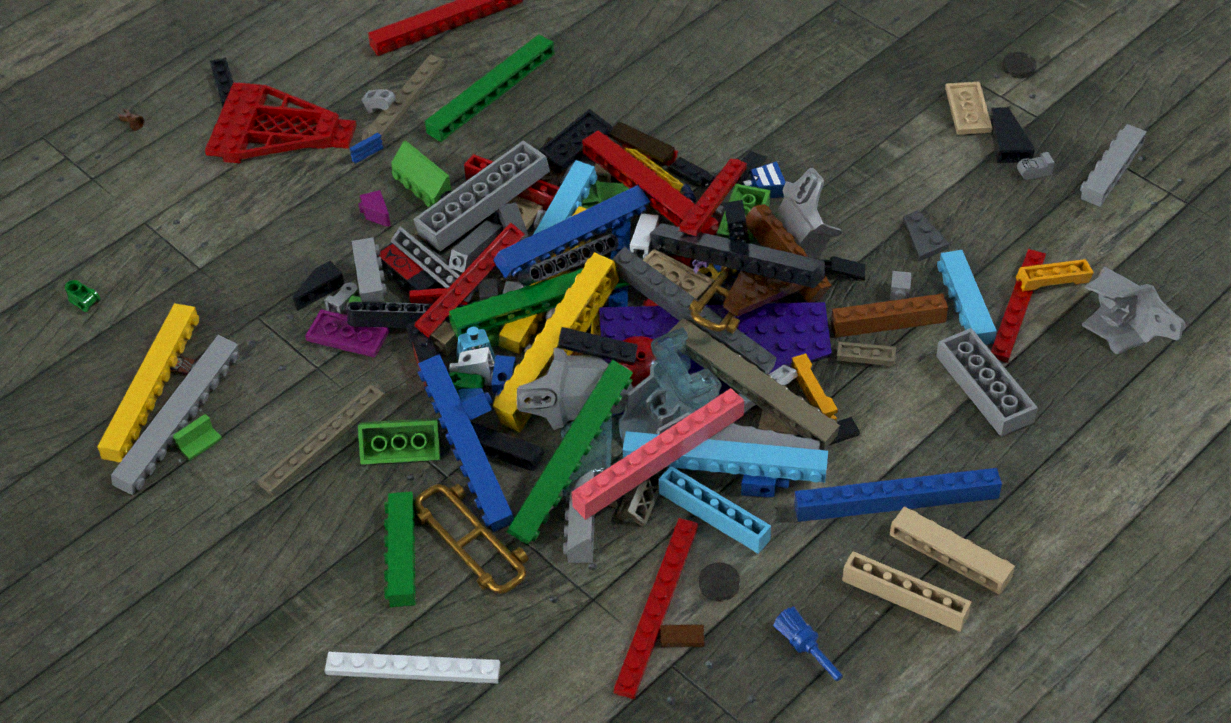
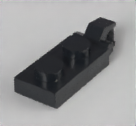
M682 157L676 159L669 166L670 172L696 186L702 184L709 187L715 179L709 172Z

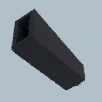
M1009 107L991 108L990 121L997 163H1019L1023 159H1033L1035 148Z

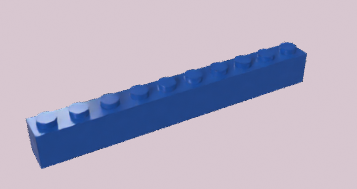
M637 185L499 251L493 261L505 278L515 277L519 271L533 266L540 261L550 259L553 255H560L565 249H572L581 241L587 242L593 235H601L608 228L611 227L613 229L617 227L622 221L628 222L636 214L640 216L641 213L643 214L647 211L646 207L649 205L650 200L640 186Z
M440 354L418 363L421 369L418 372L422 383L426 381L428 385L424 388L428 397H433L434 402L431 404L435 413L440 412L442 416L438 418L442 428H447L449 432L445 434L450 445H455L456 449L452 450L455 458L463 463L460 469L464 478L468 476L470 482L467 483L472 494L476 492L478 497L474 499L479 510H484L485 515L482 518L486 527L491 526L494 533L509 526L514 516Z
M997 468L800 490L795 491L794 508L797 521L803 522L902 510L903 507L915 509L999 499L1002 483Z

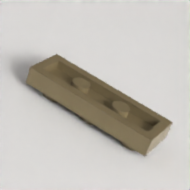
M838 342L837 361L895 366L896 347Z

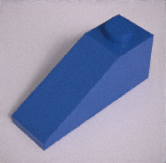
M482 388L458 390L461 403L470 420L492 410L490 404L493 401L489 393H484Z

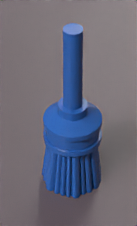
M793 606L781 612L773 626L790 640V644L796 648L798 653L806 651L808 654H812L836 681L841 680L843 675L819 650L816 643L818 639L817 632L813 631V628L805 623L796 608Z

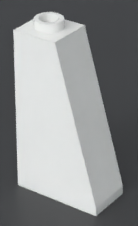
M641 213L630 243V251L642 260L653 250L651 249L650 232L659 226V215Z

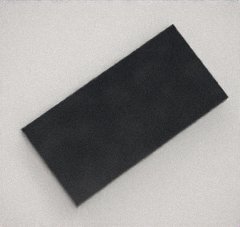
M589 109L543 145L539 152L544 154L551 163L563 171L584 154L583 139L598 130L604 135H608L613 131V126Z

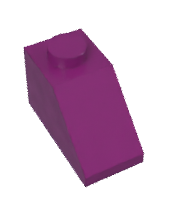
M380 190L359 195L361 201L358 203L359 211L364 213L366 220L386 227L391 226L389 213Z

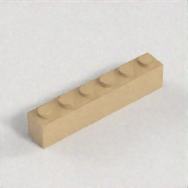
M903 507L891 523L890 536L999 595L1012 579L1015 566L1009 561L1001 559L989 550L983 549L973 544L972 541L958 536L953 531L943 528L933 520L919 515L914 510Z
M854 551L844 566L842 581L961 632L969 616L971 601Z

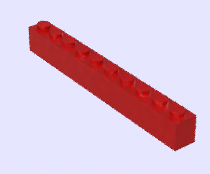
M456 0L368 32L369 43L377 56L523 3V1Z
M599 130L582 140L583 153L627 188L630 189L639 185L650 200L649 205L680 227V224L695 206L689 198L682 195L679 190L673 188L666 180L661 179L654 171L648 169L642 162H639ZM710 217L700 232L717 236L718 221L714 217Z

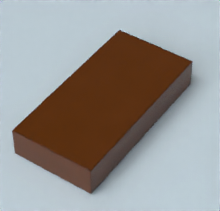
M704 624L661 625V647H704Z

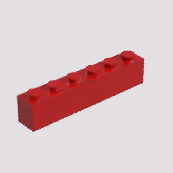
M473 154L464 164L466 180H469L493 161ZM539 179L517 196L542 205L543 210L547 211L560 187Z

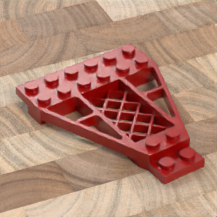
M234 82L204 151L206 156L222 157L223 162L241 163V160L303 148L325 149L335 147L349 149L357 124L355 120L339 119V114L270 86ZM268 94L283 100L282 105L279 107L264 106ZM291 103L304 109L288 108L287 106ZM304 128L307 129V130H305V131H303V132H301V133L299 132L300 130H302V129H304ZM248 143L266 144L264 147L246 150Z

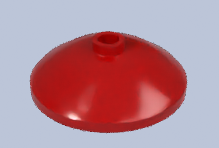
M633 336L623 340L624 342L638 345L633 365L617 362L633 372L630 377L633 388L650 376V367L656 360L660 364L661 369L668 372L669 358L666 350L660 343L644 336Z

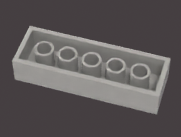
M972 328L938 342L936 357L1001 437L1035 422L1038 407Z

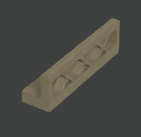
M665 467L654 474L655 486H651L650 479L648 478L627 492L615 517L620 521L631 518L641 527L645 526L659 494V478L669 467ZM644 491H647V492H648V495H649V501H648V502H645V500H644V496H643V492H644ZM641 506L642 509V518L635 513L637 507Z

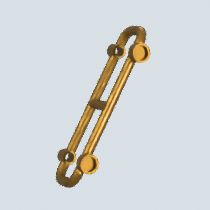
M722 266V273L699 301L695 299L692 301L689 310H691L692 319L705 328L717 332L726 329V331L734 334L740 320L735 318L736 315L730 311L720 324L713 323L700 316L704 306L715 292L724 297H727L730 292L721 287V285L732 274L734 269Z
M436 484L420 493L414 501V507L418 512L416 514L417 520L422 525L427 522L479 577L477 583L483 590L488 587L495 593H507L525 579L526 569L523 564L529 559L524 550L518 547L511 553L461 501L467 495L459 484L454 485L450 489L445 485ZM441 492L476 528L456 541L432 516L431 512L423 507L422 503L434 493ZM482 534L518 571L517 576L504 585L496 584L492 576L488 572L486 573L462 547Z

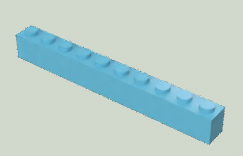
M626 431L622 450L623 458L659 434ZM707 439L666 467L672 466L674 468L825 483L828 451Z

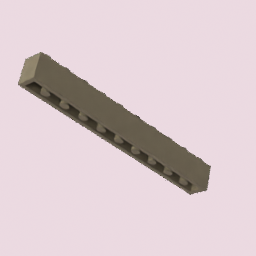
M682 318L669 331L668 343L703 368L709 369L720 380L802 437H809L820 441L819 449L825 450L838 436L840 425L834 419L828 418L818 408L812 407L801 396H796L786 386L779 384L770 375L760 371L756 365L744 360L740 354L728 349L724 343L712 338L708 332L702 331L693 322Z

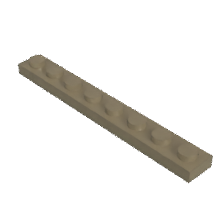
M429 55L396 94V99L387 110H383L363 133L362 141L376 133L382 136V140L445 65V60Z
M370 384L258 480V485L273 496L385 399V394Z

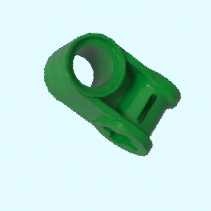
M71 280L65 284V291L69 302L84 312H88L95 302L98 303L101 300L99 294L94 289L87 287L78 280Z
M460 372L449 373L458 395V390L483 389L485 379L481 375Z

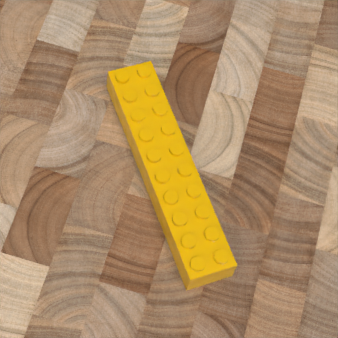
M595 252L591 258L587 259L584 269L581 273L577 274L574 284L571 288L567 289L564 299L561 303L557 304L554 314L551 318L547 319L544 329L541 333L537 334L534 344L526 351L522 362L515 367L514 374L510 380L505 382L504 389L500 395L495 397L492 406L501 424L521 432L532 414L520 412L517 409V388L547 375L555 357L553 348H557L561 327L582 332L588 330L599 313V307H603L620 281L613 260ZM562 349L568 356L573 353V351ZM530 397L525 398L524 402L529 401Z

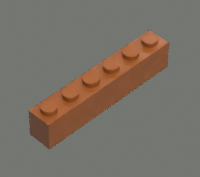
M765 204L754 206L746 215L747 228L763 247L808 257L804 249L796 243L794 237L787 232L782 222L773 215L768 206ZM825 276L815 288L806 287L798 291L810 303L820 300L832 285Z
M937 294L832 309L831 326L835 338L946 323L948 306L944 295Z

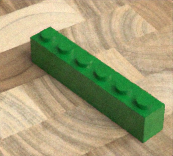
M413 492L388 493V502H384L385 514H388V518L384 519L385 531L388 530V535H384L385 547H388V552H384L385 565L388 564V569H384L385 582H388V587H384L385 600L389 599L390 608L415 606V507Z

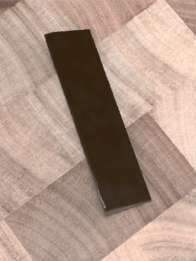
M622 122L616 123L613 126V131L607 135L662 163L672 160L675 148Z

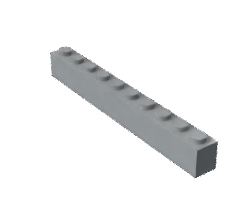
M220 335L214 339L111 474L113 486L131 495H134L137 489L140 490L143 487L146 477L154 472L158 461H162L167 453V449L175 444L173 435L186 427L191 417L194 418L200 405L204 404L209 397V393L217 388L220 378L226 376L229 366L237 361L239 357L238 344Z

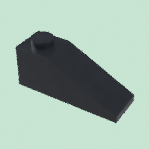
M331 260L315 268L293 295L297 311L344 285L342 272Z

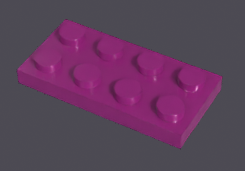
M321 309L305 337L306 341L375 358L388 336L390 328L350 326L347 324V315Z

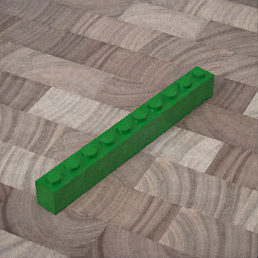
M538 34L448 104L425 120L426 133L440 142L445 140L554 56V42Z
M583 269L525 286L521 289L509 291L505 294L492 296L489 299L474 302L470 305L455 308L449 311L451 327L458 339V336L467 333L470 327H477L478 330L484 329L486 331L554 309L558 303L562 302L567 289L572 287L577 274L581 273ZM619 277L620 281L614 290L630 284Z
M614 360L609 363L508 527L507 533L526 545L530 541L535 542L540 534L539 526L541 523L546 524L551 516L548 513L552 506L556 507L561 499L559 493L562 489L566 490L572 481L569 479L572 472L576 473L582 465L580 462L583 455L587 456L591 450L590 442L593 438L597 439L602 432L601 424L603 421L607 423L612 415V412H610L612 406H617L623 397L620 395L623 388L627 390L630 386L632 371Z

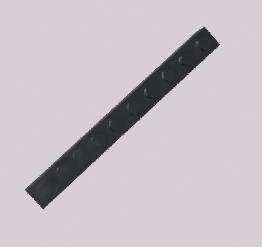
M663 223L650 232L651 249L811 288H815L825 278L823 260L702 232L694 236L680 232V227Z

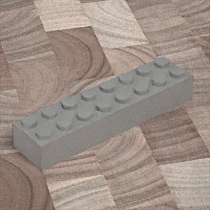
M523 140L414 218L418 235L439 251L443 250L498 210L499 206H503L549 173L550 170L546 156Z

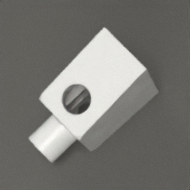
M489 347L461 352L458 363H450L449 369L450 373L460 372L481 375L485 379L484 385L491 386L494 360Z

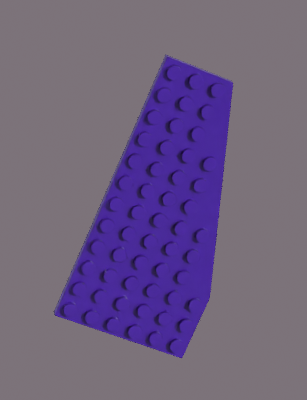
M825 302L771 303L740 316H735V318L740 320L737 327L739 331L777 357L774 368L770 373L782 365L792 368V357L807 354L811 363L831 356ZM705 305L723 319L729 312L723 305ZM660 306L599 307L600 336L620 341L633 336H644L654 339L667 352L669 358L668 373L678 378L705 369L668 343L669 331L679 320ZM602 358L608 364L611 362V360ZM718 378L722 386L715 396L733 388ZM696 391V393H691L690 395H691V396H696V395H697V391ZM623 410L621 413H619V414H612V415H623V414H624V410Z

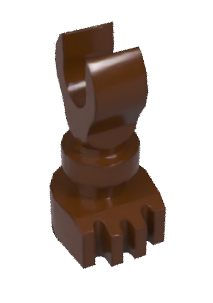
M123 109L125 114L117 113L120 121H127L130 128L134 131H137L144 125V118L138 114H131L128 109Z

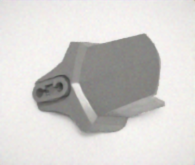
M809 168L795 183L785 182L783 187L784 199L774 216L782 222L783 227L794 237L796 243L804 249L805 254L810 258L816 259L820 258L830 238L838 237L842 234V231L839 228L823 223L817 206L824 180L814 168Z
M1106 267L1101 269L1098 278L1085 286V289L1099 294V304L1101 307L1084 321L1082 326L1106 339L1115 354L1146 345L1155 336H1163L1173 340L1181 339L1182 331L1186 328L1184 320L1164 304L1154 286L1149 284L1139 286Z
M553 348L555 357L547 375L517 388V409L520 412L536 414L547 418L553 430L564 427L568 420H575L609 365L602 358L591 355L568 356L564 350ZM631 384L627 390L623 388L620 393L623 397L617 406H612L610 410L612 414H619L625 409L627 393L633 389ZM546 396H549V399H548V400H543V399H542V398H545ZM530 397L529 401L524 402L525 398Z
M654 361L650 367V376L627 393L624 414L619 419V431L623 445L626 431L660 435L712 401L721 389V382L709 369H703L678 378L662 370L658 361ZM696 391H697V395H696V396H691V395H690L691 393H696Z

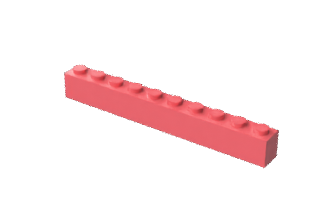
M730 388L572 491L573 508L585 520L744 416V399Z

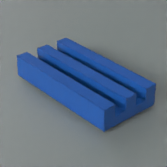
M376 133L350 148L352 161L356 164L383 149L382 136Z

